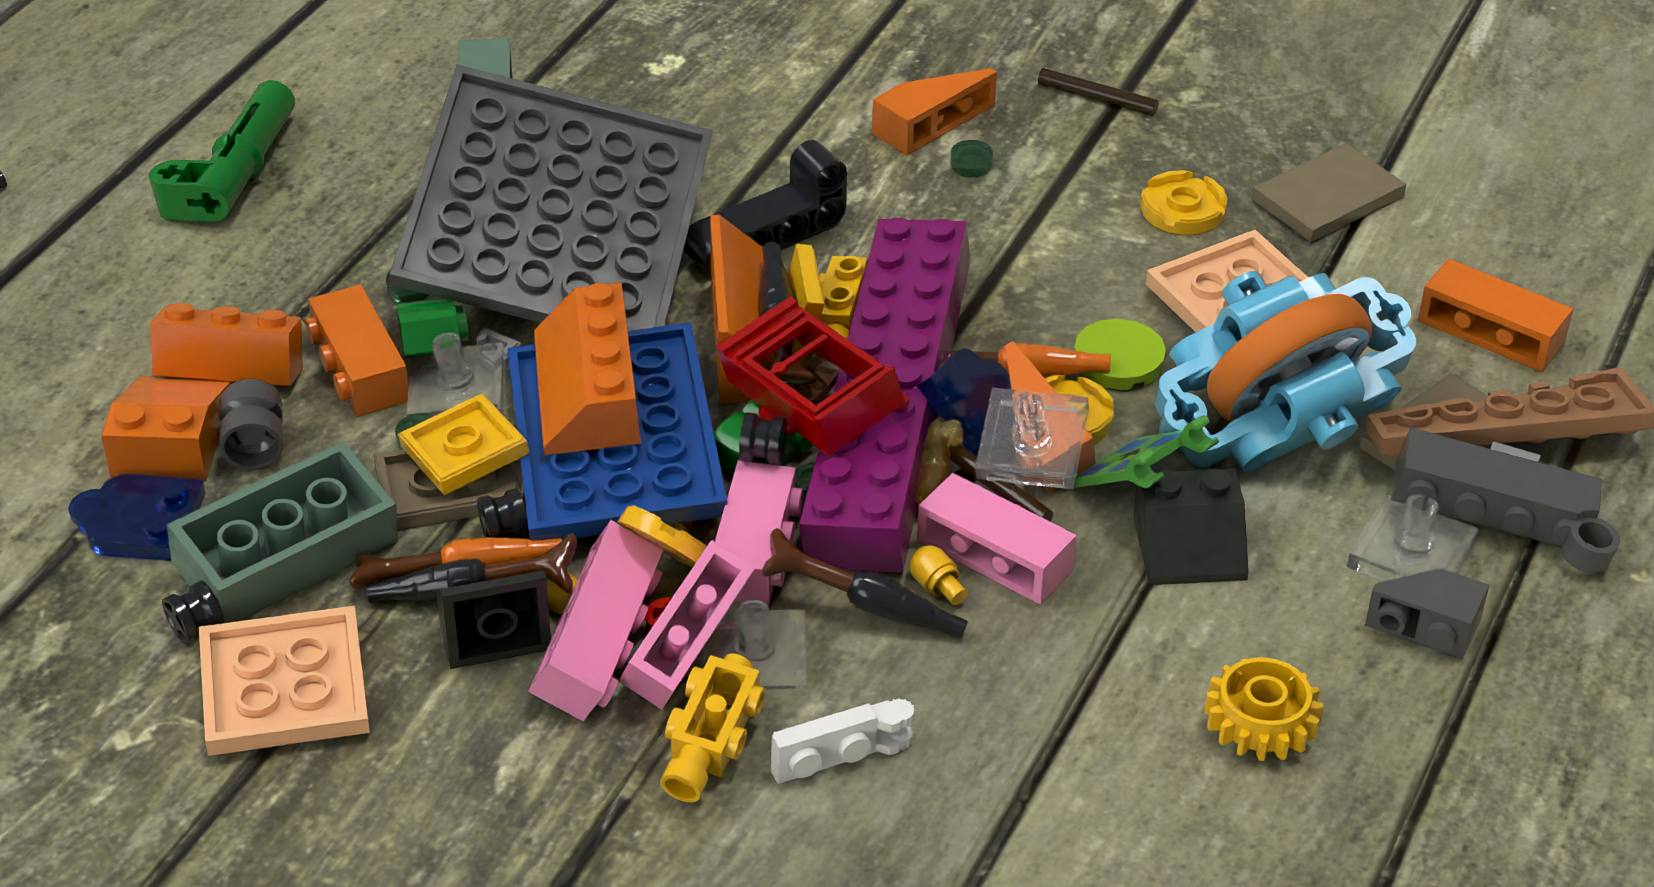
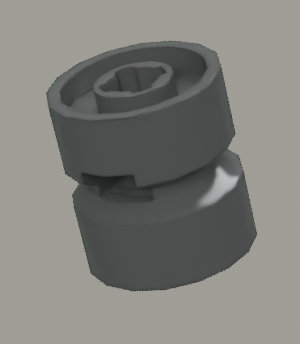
M256 379L240 380L230 384L222 392L219 400V419L221 422L219 427V448L222 457L234 467L246 470L262 469L272 465L280 458L283 450L281 394L274 386Z

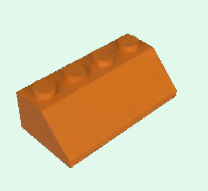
M710 215L711 290L719 404L748 403L751 398L727 381L716 346L761 316L760 290L764 263L763 247L721 215ZM772 353L758 364L768 369L775 360V354Z
M622 282L610 284L595 283L590 286L574 288L534 330L544 455L641 444Z

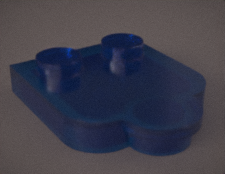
M963 348L957 351L917 386L961 444L980 459L990 454L1017 426L1013 399L1011 398L1010 375L997 361L989 358L982 360L975 352Z
M123 474L106 481L101 489L87 490L75 496L69 504L68 511L72 522L80 530L86 532L91 550L99 555L172 561L167 524L200 509L206 493L202 479Z

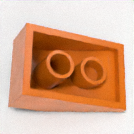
M140 376L111 404L101 434L110 478L207 481L219 440V427L221 424L219 419V400L222 392L234 382L157 376Z

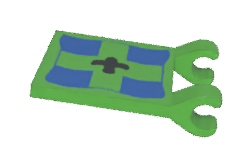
M1203 415L1187 424L1183 430L1134 438L1067 481L1071 489L1129 480L1140 487L1148 488L1164 478L1163 472L1155 473L1149 466L1181 446H1185L1198 453H1203L1218 444L1219 440L1217 437L1209 438L1204 433L1203 427L1210 423V420L1207 416Z

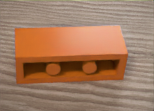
M1448 258L1424 286L1418 321L1543 372L1566 342L1574 308Z
M359 284L309 298L311 317L304 320L311 345L319 344V355L325 372L334 373L333 380L338 397L341 401H349L356 417L409 402L410 394L406 365L362 285Z
M174 303L164 307L150 322L152 373L154 376L232 382L256 379L271 385L291 386L303 369L301 317L286 316V313L280 310H265L258 314L240 313L238 308L230 306L217 307L213 310L194 309V306L188 303Z

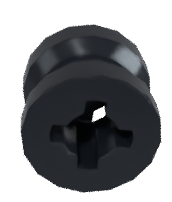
M747 412L744 416L740 433V460L751 462L755 458L766 459L770 465L780 466L785 452L787 437L786 417L775 416L771 420L761 419L757 413Z
M517 488L507 490L503 497L494 499L486 495L477 498L478 514L485 538H503V536L511 534L517 538L528 536L529 528L526 510Z
M202 580L191 585L188 593L182 596L172 594L162 599L166 619L177 638L184 644L197 639L199 627L223 624L225 622L216 596Z

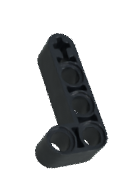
M805 141L794 150L791 156L790 183L713 215H721L763 247L766 243L775 242L779 244L780 250H783L835 227L842 220L847 204L846 166L818 141ZM710 216L696 221L689 226L683 249L709 276H711Z

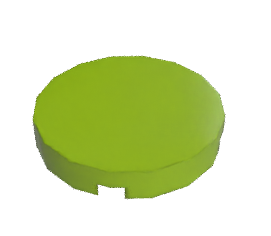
M1120 318L1097 321L1086 326L1077 335L1074 346L1075 351L1111 355L1110 372L1081 373L1085 378L1094 381L1104 388L1130 390L1133 389L1134 384L1144 382V386L1153 383L1163 372L1166 347L1162 337L1151 327L1137 321Z

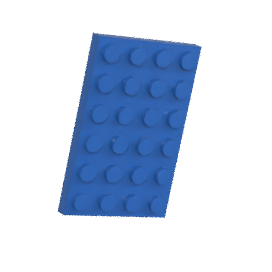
M691 322L628 331L641 444L544 455L535 344L507 348L517 431L527 440L530 451L529 454L520 458L530 540L561 538L563 540L570 533H574L577 538L600 535L610 520L618 523L617 521L621 514L624 513L626 507H631V505L662 518L661 521L665 524L722 517L724 507L728 503Z

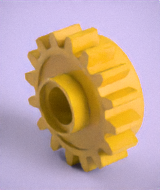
M1263 657L1241 659L1240 662L1231 667L1225 665L1222 668L1221 678L1212 677L1210 681V688L1206 695L1204 714L1209 715L1207 728L1209 731L1220 730L1218 742L1221 745L1231 742L1237 743L1236 754L1239 756L1244 755L1251 749L1256 751L1259 761L1265 760L1267 752H1275L1280 760H1285L1289 747L1302 753L1305 751L1307 740L1315 741L1317 738L1323 711V703L1318 702L1320 690L1318 687L1310 686L1306 673H1301L1286 662Z

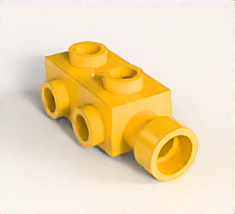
M832 256L827 272L821 273L819 276L824 299L820 321L847 339L868 259L856 256Z
M727 654L724 659L710 655L704 669L694 666L691 670L685 688V696L689 697V701L685 709L675 707L672 710L665 730V737L671 739V760L662 775L660 785L671 797L683 802L698 801L709 779L707 773L722 778L730 758L734 760L739 759L747 737V729H744L749 717H758L766 694V688L760 686V670L754 669L752 663L747 658L738 654ZM727 705L732 706L731 709L727 710Z

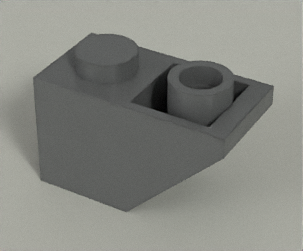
M1442 568L1376 583L1372 589L1365 626L1463 660L1480 624L1489 584Z

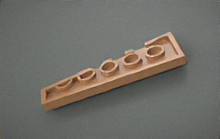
M1614 368L1571 376L1569 378V385L1550 388L1548 383L1540 382L1529 384L1528 393L1519 395L1509 394L1504 389L1488 392L1486 400L1475 403L1472 400L1460 397L1440 401L1435 404H1423L1367 415L1366 432L1381 455L1398 457L1410 427L1477 446L1491 448L1493 441L1501 444L1522 441L1542 443L1547 439L1573 437L1585 439L1595 434L1615 432L1619 434H1633L1638 430L1654 429V405L1622 368Z

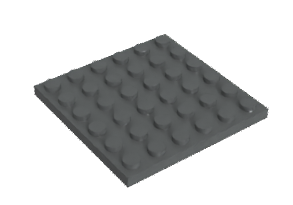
M456 64L392 265L389 285L541 323L574 288L590 286L595 283L610 284L622 282L627 331L665 326L713 130Z

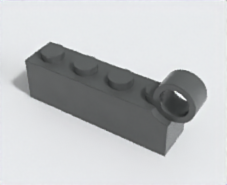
M1410 427L1396 461L1391 501L1562 547V554L1565 560L1574 568L1586 573L1605 571L1620 545V537L1615 528L1606 521L1597 518L1600 512L1602 479Z

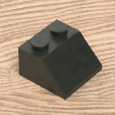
M1236 469L1163 472L1164 478L1148 488L1136 485L1133 519L1149 585L1248 580L1245 502Z
M545 571L436 590L440 627L450 669L545 652L551 640Z

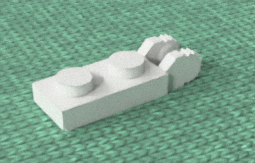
M899 698L871 706L868 703L773 732L771 773L776 782L780 784L796 778L809 777L817 771L844 762H857L875 752L890 756L899 753L900 750L905 751L913 743L914 732H912V727L909 726H911V723H914L916 709H914L911 701L908 702L906 699L902 700Z

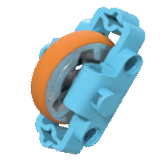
M1249 271L1232 280L1223 289L1222 296L1228 305L1221 309L1215 323L1182 339L1171 349L1169 356L1176 367L1168 370L1161 376L1154 404L1161 416L1159 434L1183 430L1188 422L1190 423L1203 415L1207 416L1205 403L1198 396L1186 393L1190 390L1199 391L1207 388L1209 399L1215 410L1224 419L1231 422L1222 431L1214 435H1210L1205 426L1203 427L1204 433L1209 438L1217 437L1219 440L1218 444L1203 453L1195 452L1185 446L1176 449L1183 451L1190 463L1197 467H1209L1233 456L1241 470L1249 472L1314 440L1317 441L1321 449H1330L1344 442L1358 429L1356 419L1384 406L1400 393L1402 387L1394 375L1406 368L1416 347V337L1408 325L1411 318V309L1402 297L1386 293L1382 285L1370 277L1358 278L1338 289L1334 287L1328 276L1324 273L1314 275L1301 282L1290 275L1267 286L1257 271ZM1367 346L1376 351H1383L1381 353H1369L1358 358Z

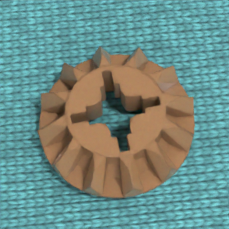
M819 356L811 357L803 365L805 369L816 376V382L800 385L787 383V385L814 404L820 401L835 385L840 369L829 360Z

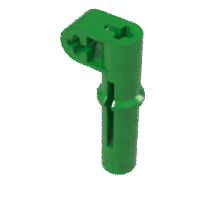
M268 80L258 85L228 133L216 139L212 147V157L209 161L169 160L151 169L148 176L160 216L168 220L215 222L224 219L248 181L260 174L264 166L266 152L295 107V97L292 91L279 81Z

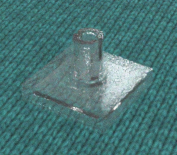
M444 333L438 335L433 340V355L411 357L406 414L410 428L482 393L504 416L506 352L503 342L462 347L458 334Z
M992 387L975 466L976 478L1074 489L1089 410L1088 397Z
M1386 494L1350 551L1347 563L1348 568L1381 581L1397 579L1439 568L1458 574L1476 543L1479 529L1438 514V503L1432 498L1428 499L1426 509H1422L1425 495H1412L1407 499L1406 504L1391 501L1392 496Z
M747 600L740 605L739 611H727L702 649V668L704 669L710 655L724 659L727 654H738L747 658L752 663L754 669L760 670V686L766 688L764 700H807L805 610H769L768 605L761 600Z

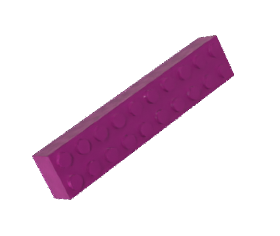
M904 218L878 219L847 339L885 366L892 365L895 367L901 391L908 395L909 404L903 409L893 411L831 456H828L820 449L818 450L799 523L803 553L844 570L864 569L902 573L904 571L916 516L918 496L922 489L948 369V356L953 346L970 267L967 221H950L948 219L906 220ZM839 369L833 393L854 380V378Z

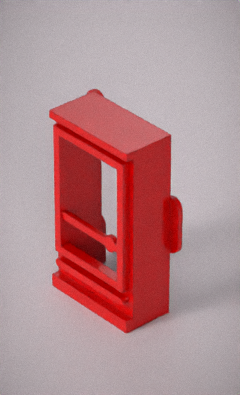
M791 296L716 346L727 381L762 406L758 411L761 419L771 420L775 416L786 417L787 435L797 432L828 456H831L893 411L903 409L909 404L908 395L901 391L895 367L892 365L885 366L801 308L798 301ZM794 338H797L799 343L805 346L783 362L775 363L769 371L758 364ZM811 352L820 358L829 360L854 378V380L817 405L776 377L786 373L787 368Z

